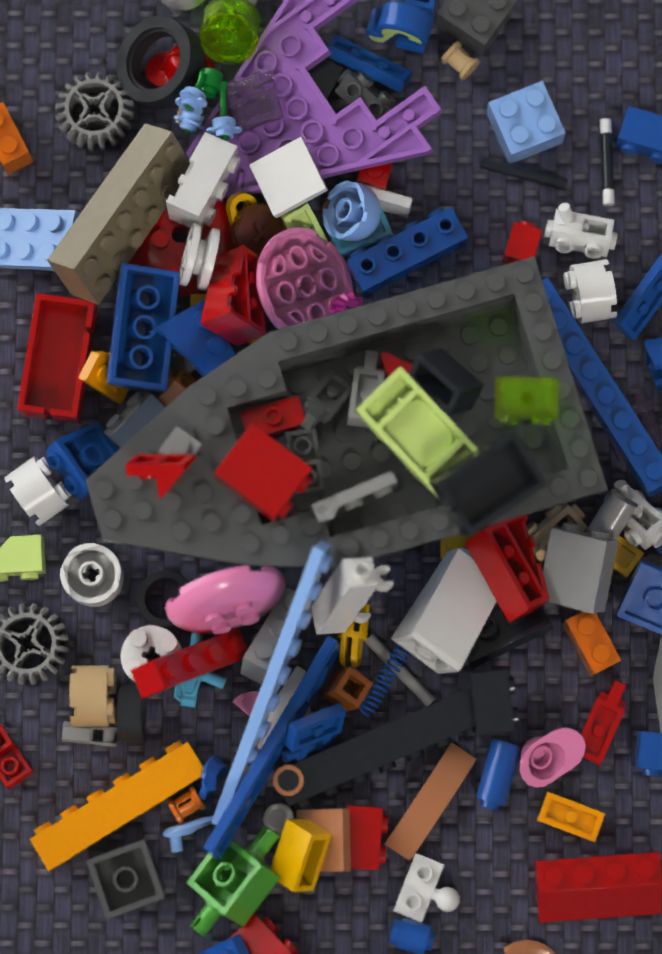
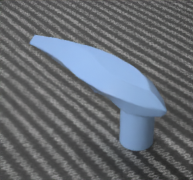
M213 816L187 821L167 828L163 832V836L169 837L171 852L183 851L181 836L192 834L197 829L212 824Z

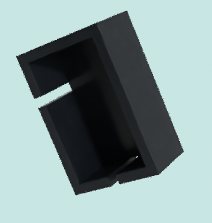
M504 431L483 445L485 450L477 449L429 481L443 506L452 507L447 512L462 535L472 536L548 485V482L516 431Z

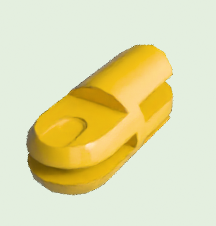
M366 604L361 609V613H369L370 604ZM353 621L345 633H338L337 638L341 639L340 663L344 668L349 666L350 658L352 668L360 666L363 641H367L368 621L360 623V629L359 623Z

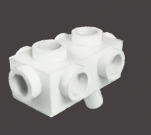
M562 203L556 209L554 219L547 221L544 237L550 238L549 246L555 247L558 252L569 253L573 250L585 253L588 258L597 259L601 256L607 257L609 249H615L618 233L613 232V219L572 212L568 203Z
M616 481L614 483L615 489L613 490L638 504L623 528L626 540L632 546L637 547L640 545L645 550L652 545L655 548L661 546L662 510L654 508L649 504L644 495L638 490H633L626 481Z

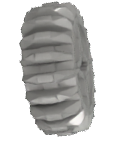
M87 72L85 74L86 80L84 81L75 76V86L66 83L65 88L68 93L59 94V99L62 102L56 104V110L60 112L56 115L57 122L62 123L60 126L61 132L68 133V141L72 142L77 139L76 144L79 148H82L87 142L88 149L93 151L95 144H99L100 149L104 151L106 147L105 142L109 141L110 145L115 147L116 141L114 137L117 136L120 139H124L126 136L122 129L131 130L132 125L128 120L135 118L134 112L131 111L134 108V102L129 100L130 96L126 94L125 90H122L120 81L114 83L112 75L107 76L103 80L102 73L98 72L96 79H92L90 73ZM93 92H101L96 97L86 95ZM115 99L119 109L115 120L112 121L107 112L111 108L110 103ZM78 102L83 112L79 116L80 120L75 123L72 120V112L75 104ZM89 108H96V111L97 108H100L101 115H95V113L91 115ZM93 126L104 128L98 131H89Z
M34 603L31 604L29 612H27L25 604H19V614H16V611L9 607L7 609L10 615L9 619L0 614V621L3 623L0 627V663H2L0 675L10 670L7 680L12 682L18 674V684L20 685L25 684L27 676H29L30 683L36 685V675L38 674L43 681H47L48 675L45 671L49 669L53 674H57L58 670L53 666V663L55 661L60 664L65 663V660L58 656L59 652H69L68 647L60 646V642L68 641L69 636L58 634L66 628L65 625L61 623L54 626L53 624L59 617L53 614L47 619L46 617L49 613L47 607H43L39 614H37L38 605ZM35 620L33 625H30L24 633H15L10 630L21 621ZM43 624L51 634V650L43 647L40 643L39 638L42 633L40 630ZM31 636V642L40 648L41 651L33 648L32 650L28 649V652H23L25 647L15 638L18 637L22 640L25 638L28 640V637ZM5 638L11 640L16 646L13 664L8 660L5 653ZM32 655H40L46 658L43 663L34 668H21L23 663H26Z

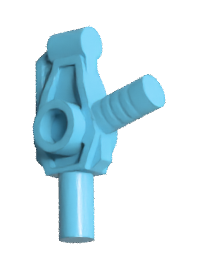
M191 633L190 646L203 642V634ZM213 672L175 686L174 698L180 702V706L195 708L197 692L201 681L223 689L227 678Z

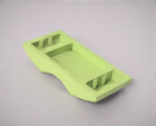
M401 366L355 409L373 433L398 456L409 471L437 498L438 496L432 489L429 481L478 449Z

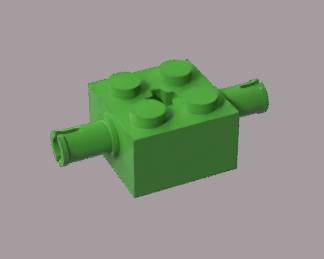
M264 825L249 847L243 846L232 839L221 859L217 860L209 854L205 857L187 881V884L198 892L207 903L190 924L195 931L206 937L221 915L244 927L280 878L277 873L264 863L265 860L263 859L277 839L280 838L278 834Z

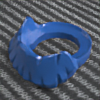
M218 755L210 757L202 771V787L199 797L205 802L208 801L213 791L217 788L216 785L219 777L229 773Z

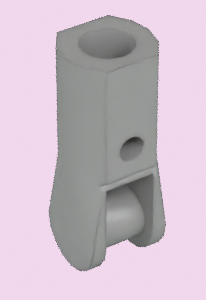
M64 721L62 742L114 747L117 746V742L114 741L117 726L72 727L71 722ZM95 729L103 730L102 740L94 739Z

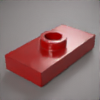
M299 395L240 412L245 431L253 423L270 437L303 428L300 424L305 418Z

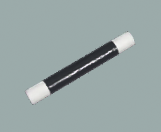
M604 118L600 119L603 206L615 205L612 123L611 119Z

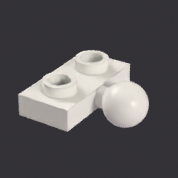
M415 853L393 911L423 923L431 900L436 901V905L442 911L450 912L455 910L460 902L458 892L451 887L436 888L445 865Z

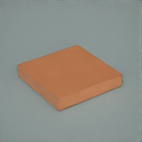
M349 809L296 810V819H309L332 834L320 872L351 871Z

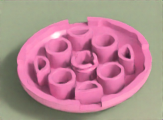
M295 227L279 232L267 242L259 256L256 269L258 296L264 312L278 330L330 315L331 304L335 297L343 293H354L352 278L344 258L331 242L326 243L317 236V232L314 230Z
M249 565L217 571L198 578L180 588V596L178 598H169L165 607L167 617L171 623L182 630L192 633L221 635L230 630L258 622L260 618L269 613L281 600L285 592L286 582L281 571L268 566H263L261 571H250Z

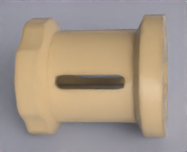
M458 41L445 52L441 61L444 64L448 63L460 74L459 78L463 81L474 72L480 60L477 58L473 59L461 48L462 44Z

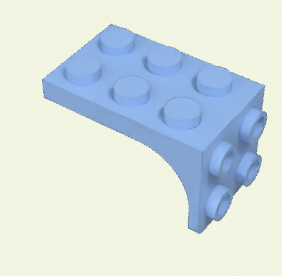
M0 208V268L54 271L47 259L80 213L76 210Z

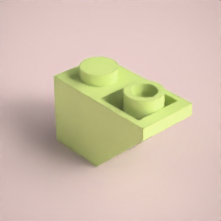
M42 535L10 536L0 547V582L8 581V576L20 575V580L38 579V574H46L45 542Z

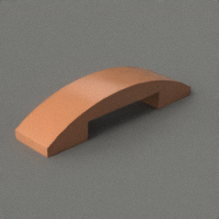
M450 743L384 844L410 861L475 763L476 758L454 743Z

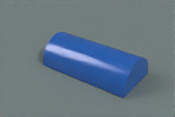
M126 263L120 264L107 385L139 391H167L172 343L165 336H161L154 328L176 314L180 272Z

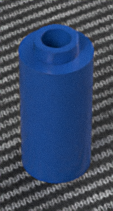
M492 739L476 798L481 800L480 806L496 811L499 805L505 807L521 747Z

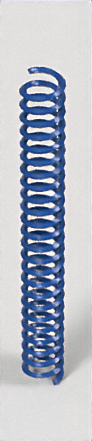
M396 644L397 649H393L394 654H390L391 659H387L388 664L384 665V669L381 670V674L377 675L378 679L374 680L375 684L372 685V689L369 690V695H366V700H363V705H360L359 707L360 711L367 717H370V714L365 712L362 708H365L372 713L376 712L374 709L370 708L365 703L371 704L375 708H379V706L373 703L369 698H372L377 702L382 703V701L379 698L375 697L372 693H375L380 697L385 698V695L378 692L374 687L381 689L385 693H388V690L380 686L377 682L382 683L389 688L391 687V685L385 682L381 677L389 680L392 683L394 682V680L388 677L384 672L389 673L395 678L397 677V674L390 671L387 667H390L397 672H401L399 668L393 666L390 662H393L400 667H404L402 663L396 661L393 657H397L401 661L407 662V660L402 656L398 655L396 651L402 653L406 657H410V655L407 652L400 649V645Z

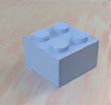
M543 81L488 102L486 114L508 164L562 144L566 133Z

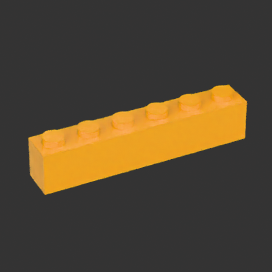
M180 740L165 749L167 755L159 760H156L154 756L139 765L141 771L133 776H130L128 772L113 781L115 787L105 793L103 789H99L86 798L89 802L79 809L74 805L60 814L62 819L52 825L48 821L34 830L36 835L30 841L47 870H54L202 778L204 766L189 742L182 744Z

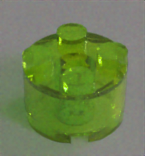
M212 0L206 6L200 27V43L204 52L211 59L220 63L234 61V64L244 62L253 55L258 43L261 22L260 15L255 6L248 0Z

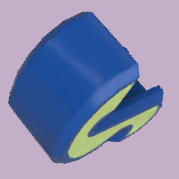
M393 0L386 2L382 9L376 7L371 11L365 34L370 40L382 44L388 43L400 34L406 36L409 40L425 45L428 43L434 18L421 7Z

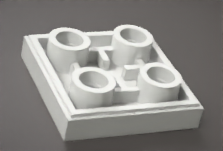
M302 137L249 164L275 218L328 191Z

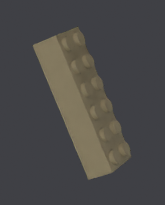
M149 124L143 125L47 259L72 296L99 305L119 277L120 264H128L167 208L166 201L169 195L175 196L180 186L177 183L181 174L185 175L190 162L172 131Z

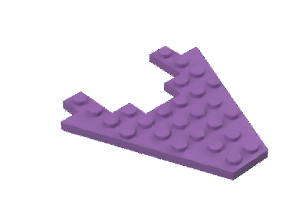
M284 0L226 91L227 116L236 119V126L242 127V132L233 134V139L225 141L238 146V157L241 160L235 174L230 173L226 180V183L229 185L222 200L217 199V201H227L236 192H245L250 195L262 193L249 164L299 137L304 139L322 178L420 157L434 152L419 129L442 114L443 111L426 86L376 120L361 97L336 114L308 72L332 54L317 33V30L359 0ZM220 100L203 125L206 129L212 127V120L214 118L220 117ZM206 130L199 131L187 150L186 154L189 159Z

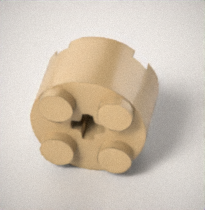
M109 665L71 666L69 702L70 707L74 709V716H70L71 726L109 727L110 723H116V705H114V698H111V694H116L117 688L114 668H109Z

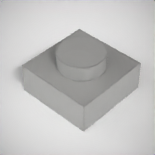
M176 426L158 452L160 454L196 455L201 449L202 444Z

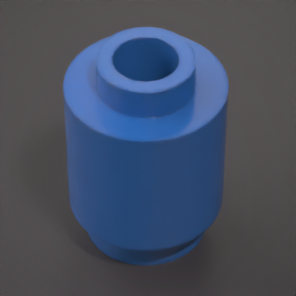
M402 918V920L394 919L388 943L395 944V948L424 954L425 949L432 950L436 933L430 931L431 925L407 918Z

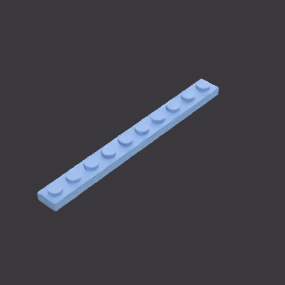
M319 541L311 550L211 823L215 825L218 824L249 771L250 766H252L259 754L260 749L257 747L260 739L264 740L269 732L271 723L267 721L270 712L274 713L279 705L281 695L277 693L280 685H285L291 673V668L288 667L291 656L295 657L302 643V640L298 639L301 629L305 630L310 622L312 612L308 611L312 601L315 602L318 599L323 586L319 583L322 572L327 573L333 560V556L329 555L332 544L325 541Z

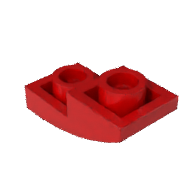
M0 723V779L5 787L11 790L35 772Z

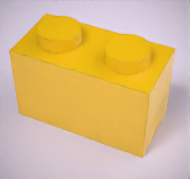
M286 819L271 865V869L280 876L277 882L292 892L314 891L332 834L309 819Z

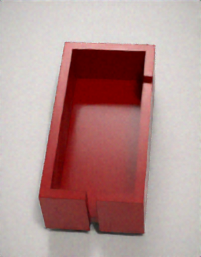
M36 293L17 406L21 416L48 419L50 414L55 421L81 423L87 384L78 377L92 352L94 340L91 334L95 335L99 310L97 304L83 299Z

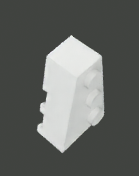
M204 133L189 160L190 165L185 175L181 174L177 183L180 186L175 196L169 195L166 201L169 219L191 228L193 223L200 224L201 232L205 225H211L216 214V210L213 209L217 199L222 200L229 185L226 183V180L230 173L235 174L240 164L241 158L238 157V146L209 133Z

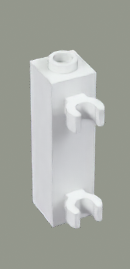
M372 557L343 558L321 590L318 599L311 606L316 635L345 633L353 621L356 623L367 622L371 614L361 613L360 611L365 607L375 589L380 592H386L394 585L393 581H384L380 577L389 573L390 566L381 565L375 569Z

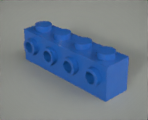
M452 207L446 210L443 208L436 209L427 216V220L419 224L417 221H413L405 225L401 229V233L393 237L391 234L381 237L375 242L376 245L366 250L363 247L352 252L349 255L350 259L347 260V267L362 297L465 246L468 236Z

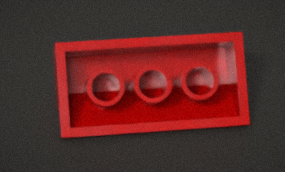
M660 852L533 861L538 923L661 914L662 872Z

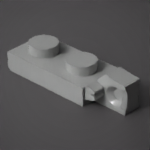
M366 350L364 366H356L354 369L347 425L369 428L355 409L384 382V369L376 368L378 352Z
M390 471L312 504L313 511L319 522L334 519L339 507L345 506L347 511L364 504L362 498L372 493L375 498L393 492L391 486L396 484L397 481L393 472L391 473Z

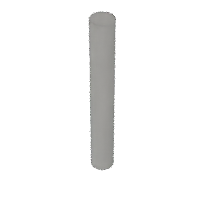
M372 634L365 643L385 664H388L387 659H391L390 654L392 653ZM390 662L393 666L399 668L401 672L390 669L397 674V677L426 707L435 700L434 696L405 666L400 667Z

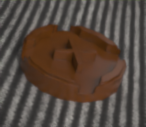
M253 203L243 208L234 218L231 227V241L235 248L244 245L260 256L267 242L274 235L287 230L281 217L275 218L268 204Z

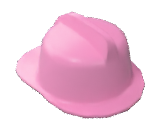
M559 728L545 736L533 737L528 740L520 752L519 771L522 779L528 785L535 788L545 787L572 770L580 763L585 754L586 745L582 735L571 728Z

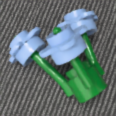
M201 68L195 87H186L180 91V97L176 98L175 103L181 107L182 111L180 117L174 115V119L180 122L179 128L183 129L186 133H196L197 129L206 130L207 133L214 134L220 139L230 140L233 139V134L242 132V127L236 126V119L227 116L226 91L228 82L222 81V72L213 68ZM219 93L220 117L214 118L212 120V127L206 129L202 126L204 117L201 116L202 108L207 106L206 98H215V95Z

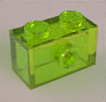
M496 376L494 381L493 419H500L502 424H518L519 420H532L531 424L550 425V421H556L558 416L559 378Z

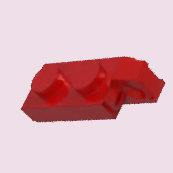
M616 680L613 681L608 693L601 691L599 696L596 697L580 733L586 745L583 758L600 766L625 712L626 702L620 699L626 685Z

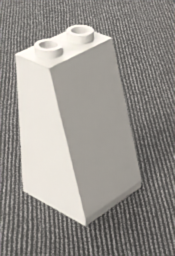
M465 548L448 550L391 637L394 642L438 674L459 672L496 603L493 593L469 550Z

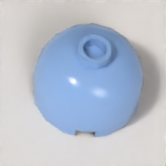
M343 181L337 184L327 197V199L331 200L328 209L324 208L323 222L328 234L343 241H360L370 236L375 231L381 215V206L376 194L358 182Z

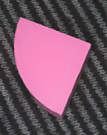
M259 691L241 694L232 702L250 717Z

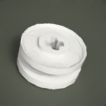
M193 223L183 252L179 285L187 286L192 274L197 275V289L205 291L216 260L220 229L212 228L206 240L201 239V225Z

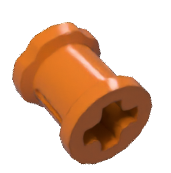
M193 785L189 787L188 792L172 800L170 798L166 800L179 824L183 823L184 818L195 811L206 809Z

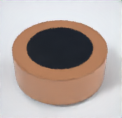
M284 765L275 772L273 784L280 794L293 796L302 789L304 777L297 767Z

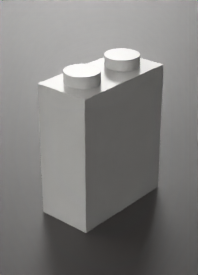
M563 523V527L551 528L543 568V575L550 600L547 602L592 614L605 612L619 540L609 538V533L601 530L591 529V533L581 531L582 526L573 523Z

